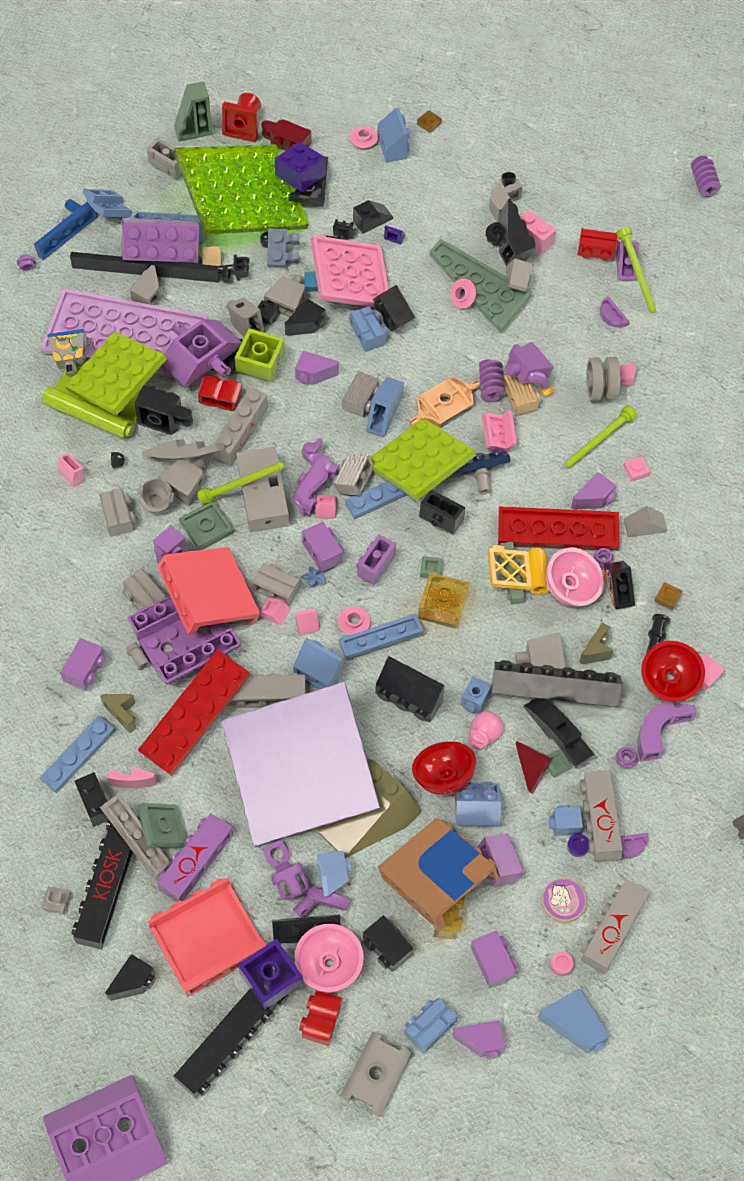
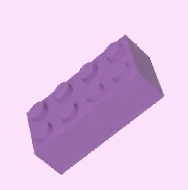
M122 218L121 256L123 260L198 263L199 224L197 221Z

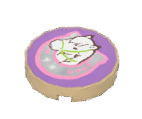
M558 878L551 881L545 887L541 897L542 907L545 914L554 919V921L570 923L577 920L583 913L586 906V895L583 888L576 881L568 878Z

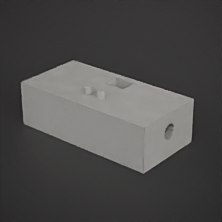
M275 447L236 453L240 478L278 463ZM280 471L241 486L250 532L289 526V514Z

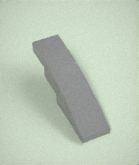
M183 439L142 451V454L158 458H190L206 456L226 450L224 443H214L205 446L204 441H195L186 445Z

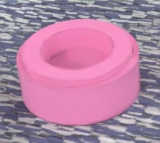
M564 951L555 953L550 961L552 971L560 976L569 974L574 965L572 956Z

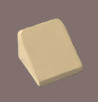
M202 247V264L220 266V247Z

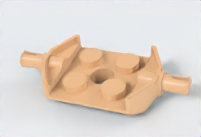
M454 377L441 382L416 398L417 416L408 420L409 425L412 426L417 421L426 419L441 428L442 423L468 407L472 410L474 404L472 391L480 387V382L476 379L468 384ZM448 397L450 401L443 402L440 398Z

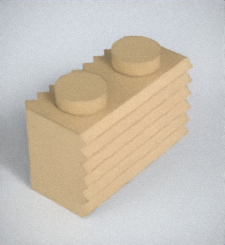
M506 374L503 381L504 389L515 415L537 410L541 399L539 392L534 391V383L523 384L515 375L509 376Z

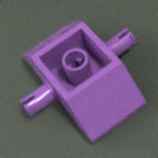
M202 319L189 329L181 321H177L179 326L176 323L172 326V331L178 337L172 341L164 354L167 360L161 366L184 388L212 368L222 378L230 374L231 368L223 360L238 350L242 342L219 320Z

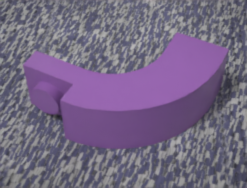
M664 702L648 713L637 738V751L640 762L661 759L664 753L660 734L661 730L671 724L693 721L697 714L695 705L681 704L674 708L673 702Z

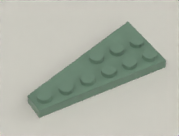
M442 239L430 250V256L454 282L460 279H468L474 284L476 297L473 303L500 333L532 296V291L529 289L525 292L508 287L505 275Z

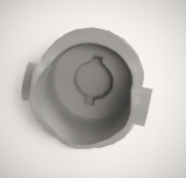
M160 478L149 479L143 485L140 484L137 494H140L141 506L151 513L165 511L170 502L172 503L175 495L170 485Z

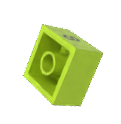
M249 328L235 356L236 371L272 382L285 354V339Z

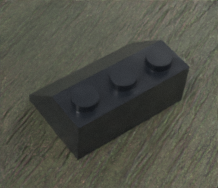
M388 656L376 682L375 694L384 701L389 700L394 703L400 710H407L413 713L419 720L431 722L443 703L445 685Z

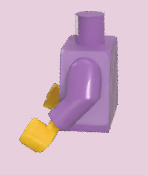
M533 342L522 347L515 344L509 353V360L505 367L506 373L509 376L515 375L523 384H540V390L546 397L555 391L548 380L554 368L550 361Z

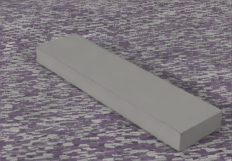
M119 793L100 806L101 810L152 878L158 876L171 864L160 847H147L142 823Z

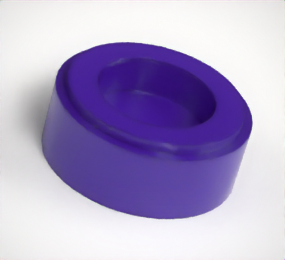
M583 834L572 835L567 843L569 853L575 857L586 855L589 850V840Z

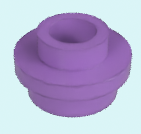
M25 254L17 260V265L21 270H31L35 267L36 261L34 257Z
M606 548L597 550L593 556L601 568H604V564L613 563L614 560L613 554Z
M623 747L616 753V762L623 768H631L637 762V754L630 747ZM628 756L630 760L625 761L622 757Z

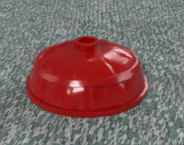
M664 641L656 644L646 653L641 665V676L646 688L657 698L667 702H682L692 698L702 687L705 679V666L700 655L691 646L679 641ZM671 674L673 680H668L666 675Z
M454 741L439 742L428 746L416 756L412 764L413 777L418 784L430 793L437 795L452 794L462 790L472 780L477 765L476 756L473 750L463 743Z

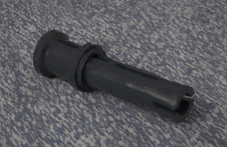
M654 614L652 616L653 624L648 632L650 640L647 652L653 646L666 639V628L671 620L668 616L664 614Z

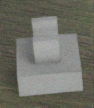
M48 886L41 908L45 911L64 915L71 895L70 891Z

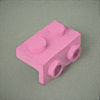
M507 411L503 416L487 412L482 416L486 449H503L508 452L516 445L517 437L515 435L512 411Z

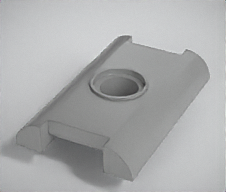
M373 1032L340 1097L350 1101L353 1096L372 1106L371 1113L380 1117L408 1062L411 1052L403 1046L401 1050H398L380 1040L382 1035ZM372 1070H379L383 1076L379 1080H374L369 1074Z

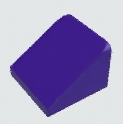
M385 225L384 239L401 244L405 238V233L402 230Z

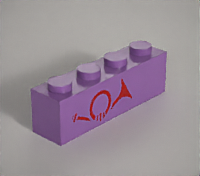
M212 813L200 821L196 833L187 838L183 850L173 856L171 866L167 871L163 870L157 879L159 890L176 902L184 901L233 836L232 827Z

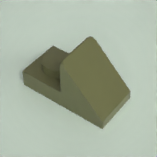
M601 623L583 650L579 663L588 664L611 659L613 649L605 645L610 636L607 634L609 629L607 624Z
M102 694L100 696L102 705L129 733L136 729L134 721L136 718L129 710L135 704L134 695Z

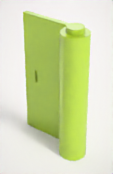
M77 366V372L81 369L82 366ZM65 370L55 387L48 386L43 393L42 404L123 439L133 434L134 426L138 421L134 402L141 389L117 416L69 392L65 385L73 376H67Z

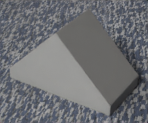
M513 259L506 267L508 287L526 292L532 263Z
M648 506L624 518L628 537L665 533L668 531L663 513Z

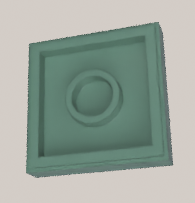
M214 500L179 518L180 524L198 551L234 533L233 528Z
M141 803L138 806L147 847H185L186 839L177 805Z

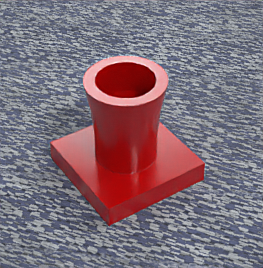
M242 93L238 97L237 104L223 102L222 135L253 142L257 141L258 112L261 109V102L257 96L252 93Z

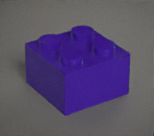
M298 142L275 158V176L301 192L326 175V157L302 142Z
M277 939L238 964L240 975L264 1010L303 984V976Z

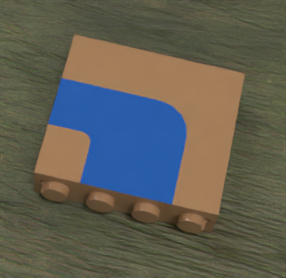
M438 817L378 866L382 879L438 931L445 926L442 915L487 876L493 877L496 881L499 880L498 867L495 862L490 858L486 859L478 847H472L462 834L458 835L455 833L453 827L448 822L444 823Z

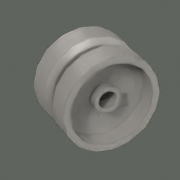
M599 357L589 358L586 371L589 399L600 400L603 393L607 400L618 399L621 381L618 358L606 357L604 362Z

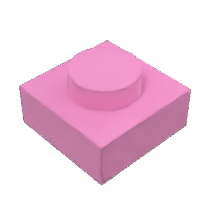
M642 456L625 461L623 464L631 482L650 475V470Z

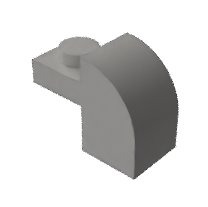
M519 182L510 184L505 188L499 183L492 189L489 209L497 222L499 221V213L508 199L511 198L513 203L521 199L522 185Z

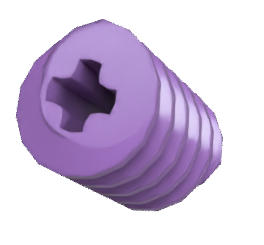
M702 155L695 158L690 166L699 193L707 196L718 192L721 184L717 177L713 160Z
M486 359L479 362L481 398L486 402H495L505 394L503 364L498 360Z

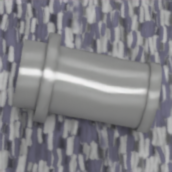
M486 468L477 469L474 477L477 479L478 493L481 495L491 492L488 478L490 477V472Z
M134 642L127 646V655L131 656L137 668L142 670L149 666L150 662L141 650L142 646Z

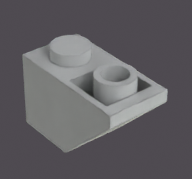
M151 265L142 273L140 279L132 284L130 288L132 301L156 305L161 299L155 266Z

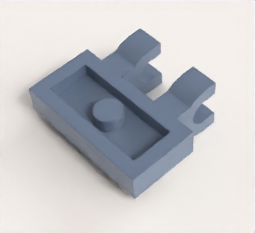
M269 228L267 267H286V262L299 263V252L292 251L286 253L287 244L300 245L299 233L287 235V229Z

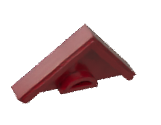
M516 741L515 745L527 789L533 794L552 759Z

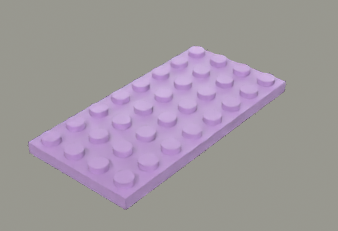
M63 288L42 343L41 351L42 353L53 355L47 334L84 329L87 335L86 361L91 358L114 331L165 354L172 341L178 337L172 331V326L175 323L179 326L177 321H181L189 329L200 320L209 318L208 315ZM162 366L154 373L174 378Z

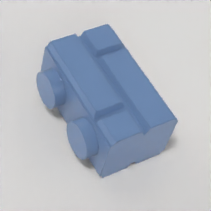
M369 306L349 314V323L366 352L373 350L375 347L384 346L387 337L385 326L379 324L380 320L377 312H373Z
M439 998L434 1002L430 999L421 1008L423 1012L417 1018L414 1015L405 1023L407 1027L404 1031L405 1036L422 1054L430 1049L457 1022V1016Z

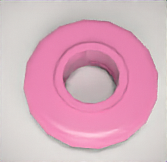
M366 126L355 128L350 134L352 144L361 149L374 146L378 140L376 131Z
M460 279L452 286V302L461 309L471 306L476 297L475 286L468 279ZM462 289L465 290V295L463 298H461L460 292Z
M360 607L345 608L338 617V626L347 635L367 630L370 625L368 613ZM357 617L360 619V622L351 624L348 622V619Z

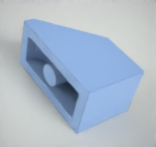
M343 850L317 854L324 896H329L348 881L347 872L351 871L349 858L345 859Z

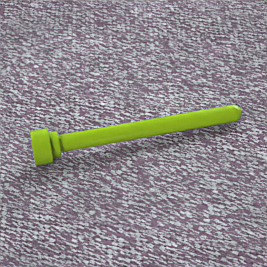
M630 226L624 227L616 231L618 239H621V242L625 244L650 313H655L656 307L631 241L632 230Z
M626 405L621 410L619 417L565 462V466L568 468L572 467L624 422L633 421L637 417L635 409L630 405Z
M283 462L276 463L214 489L203 488L198 491V498L203 505L211 503L218 495L283 470L285 464Z

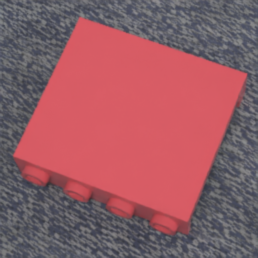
M229 547L166 554L157 566L188 635L195 634L200 626L247 619L249 625H253L260 614L259 608L252 598L251 591L247 587L243 574L239 570Z
M228 877L224 880L218 879L210 885L211 887L204 891L201 889L194 892L191 898L185 901H177L171 906V909L165 912H157L151 917V920L147 921L187 997L237 970L239 963L266 946L263 938H260L232 889Z

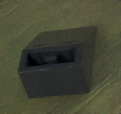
M511 198L507 200L499 213V254L506 267L513 259L526 261L536 247L534 238L529 235L527 225L518 214V207L512 202Z

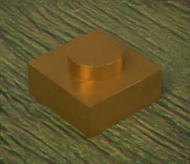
M430 110L417 119V125L429 133L442 124V118Z
M664 582L654 601L673 610L682 594V590Z

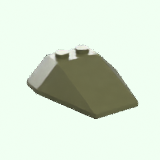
M368 758V764L381 808L314 829L337 851L343 850L345 858L405 829L421 813V810L408 791L378 763Z

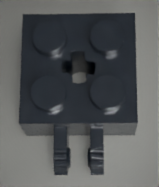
M143 385L134 402L138 425L172 435L176 433L179 425L190 427L193 424L192 411L181 406L180 396L173 392L159 390L154 386Z

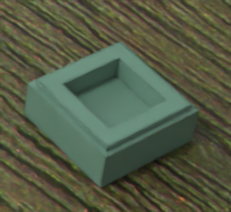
M422 556L420 577L440 579L443 558Z
M561 749L547 755L552 759L547 769L553 778L572 769L571 762Z

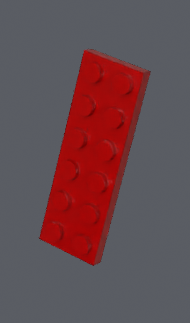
M499 506L498 545L500 543L513 542V546L575 547L577 549L594 550L606 548L619 551V512Z
M217 649L139 747L138 751L172 776L251 675L250 672Z

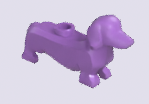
M321 438L314 443H305L302 448V456L310 463L311 467L307 473L303 472L297 481L299 485L291 498L292 502L299 508V515L303 513L307 516L311 515L315 509L313 505L316 502V499H311V497L326 485L327 478L333 481L339 471V464L332 465L329 457L319 452L323 445Z

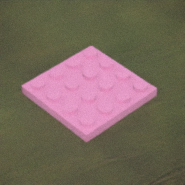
M316 235L311 237L310 242L320 300L374 307L373 298L389 289L381 246Z

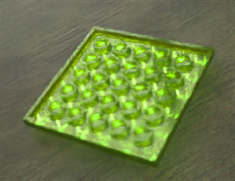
M276 144L178 147L174 149L176 161L205 235L268 231L269 228L287 230L308 229L309 222L301 203L289 201L290 193L295 191L294 187L275 176V158L280 155Z

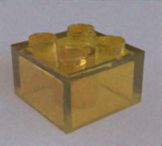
M430 572L419 605L418 618L458 629L470 583Z

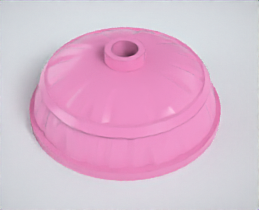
M565 548L556 552L550 558L546 569V582L550 592L557 600L566 605L586 606L593 603L602 593L604 586L602 570L597 561L583 550Z
M323 924L310 929L299 940L295 950V966L303 976V982L312 989L326 993L338 992L349 987L359 976L363 966V949L357 937L347 928L336 924ZM330 960L334 964L332 967H327L325 962Z

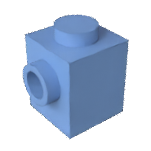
M472 676L462 695L461 706L469 712L479 714L490 695L492 685Z
M560 805L554 808L552 816H549V827L553 829L554 836L581 834L583 824L580 807Z

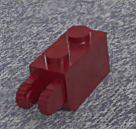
M285 119L278 120L277 123L269 120L261 123L263 129L262 136L269 139L271 145L286 151L298 142H302L308 147L312 143L311 130Z

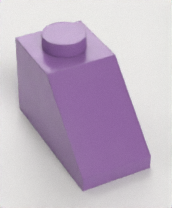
M617 240L618 280H637L625 244L621 240ZM631 240L638 258L639 242Z
M302 351L295 367V379L312 385L339 374V361L307 351Z
M597 472L573 497L571 508L574 510L603 508L606 503L610 504L616 497L615 490L617 485Z
M499 1020L453 1029V1038L480 1057L486 1056L487 1059H495L504 1053L505 1045Z

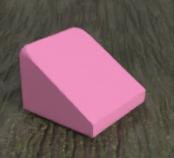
M636 363L620 365V384L632 386Z
M317 495L316 518H335L336 496Z
M268 598L259 615L281 625L290 612V608L284 600Z
M316 608L295 613L296 625L300 635L319 631Z

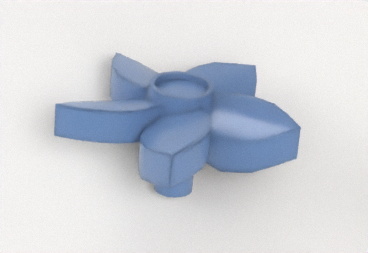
M311 566L309 567V573L301 576V578L309 580L310 588L315 583L325 584L324 571L320 572L319 569L315 570Z

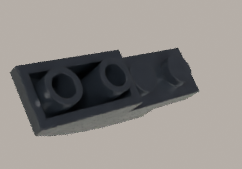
M534 698L524 705L525 710L545 735L555 741L576 769L594 757L595 754L581 738L582 733L548 699Z

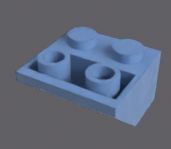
M395 108L378 123V140L386 162L407 159V151H409L407 139H410V132L408 128H405L404 114L401 115L399 108Z
M306 638L293 665L294 673L305 675V682L320 690L337 684L342 678V658L336 651H329L324 648L320 642Z
M470 781L462 790L455 792L456 825L500 826L501 796L499 785L491 781L482 783Z

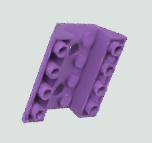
M171 596L128 616L139 644L142 646L158 677L166 685L204 666L217 649L227 654L241 647L231 628L228 629L225 623L206 625L210 629L206 634H201L197 630L195 634L188 635ZM165 645L173 647L172 651L168 653L163 652L161 649Z
M132 1075L43 1116L48 1136L66 1181H133L168 1164ZM123 1119H129L132 1122L131 1128L126 1132L120 1131L118 1128L120 1121ZM79 1140H84L87 1144L85 1151L82 1153H76L73 1149L74 1144Z

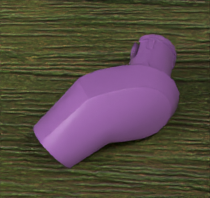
M310 887L306 890V896L293 910L300 917H305L315 905L319 904L344 911L348 906L349 898L336 891L329 896H324L321 887Z

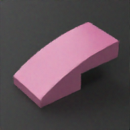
M133 768L131 775L110 770L107 777L110 786L120 788H144L156 784L154 773Z

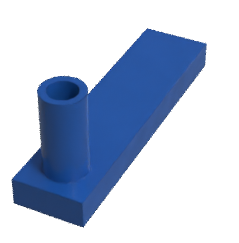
M68 199L65 202V208L72 212V214L34 243L39 258L42 260L46 259L97 218L94 209L88 201L82 206L72 199Z

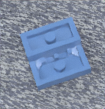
M83 189L86 200L101 216H131L132 210L121 204L123 196L113 190Z

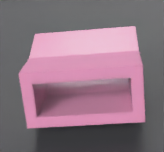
M69 453L58 457L57 467L59 473L74 488L84 481V468Z
M707 654L701 657L705 666V679L701 687L704 691L725 670Z

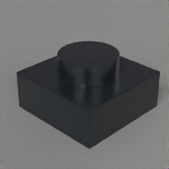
M261 300L258 308L261 312L262 322L271 325L279 312V307Z

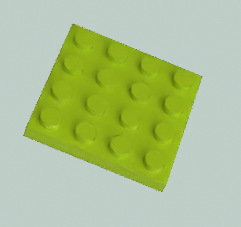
M114 331L91 358L84 363L65 387L69 392L117 416L167 358L163 353Z
M421 419L370 458L374 463L373 471L418 501L475 457L476 454L473 448L428 420Z

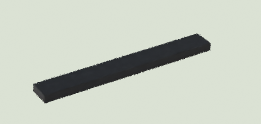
M71 252L70 254L71 265L74 269L142 275L145 270L153 265L155 266L157 277L219 283L220 278L219 268L214 265L123 260L122 256Z

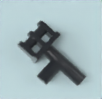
M335 219L333 236L326 235V237L344 240V238L351 239L354 222L346 223L344 220L339 222L338 219Z
M234 254L233 264L218 266L219 273H223L222 281L224 283L230 281V272L235 273L237 281H240L242 277H248L250 259L248 257H237V254Z

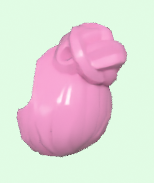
M489 711L477 714L471 724L468 736L469 744L477 749H484L487 745L497 740L503 733L501 719Z

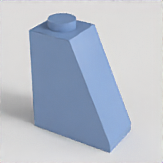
M389 377L385 378L372 398L366 428L367 432L385 437L401 401L405 382Z
M580 988L540 1010L538 1017L542 1022L584 1052L588 1053L593 1050L594 1053H597L607 1046L605 1043L609 1035Z

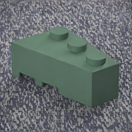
M204 81L186 85L174 124L178 142L213 135L210 100Z

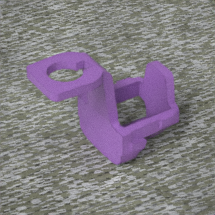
M278 840L263 848L267 862L276 870V873L270 876L273 885L277 886L280 897L287 900L302 895L309 888V883L303 873L305 871L303 865L300 862L292 865L289 863V853L282 840ZM273 848H281L283 852L282 862L278 863L277 860L271 858L270 851ZM298 873L305 885L304 888H301L297 881L296 875ZM284 881L290 891L286 897L279 882Z

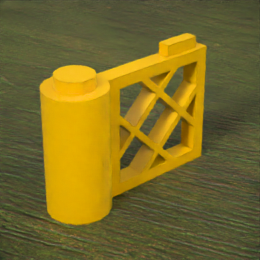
M495 545L488 549L490 583L492 587L530 590L533 594H545L550 591L546 582L548 564L546 551L541 548H533L529 552L506 550L504 546ZM494 555L501 556L505 562L500 565L494 559ZM514 557L522 558L523 565L521 567L512 560ZM507 563L516 570L512 575L503 568ZM498 571L507 578L505 581L496 580V573ZM519 573L525 579V583L518 582L514 576Z

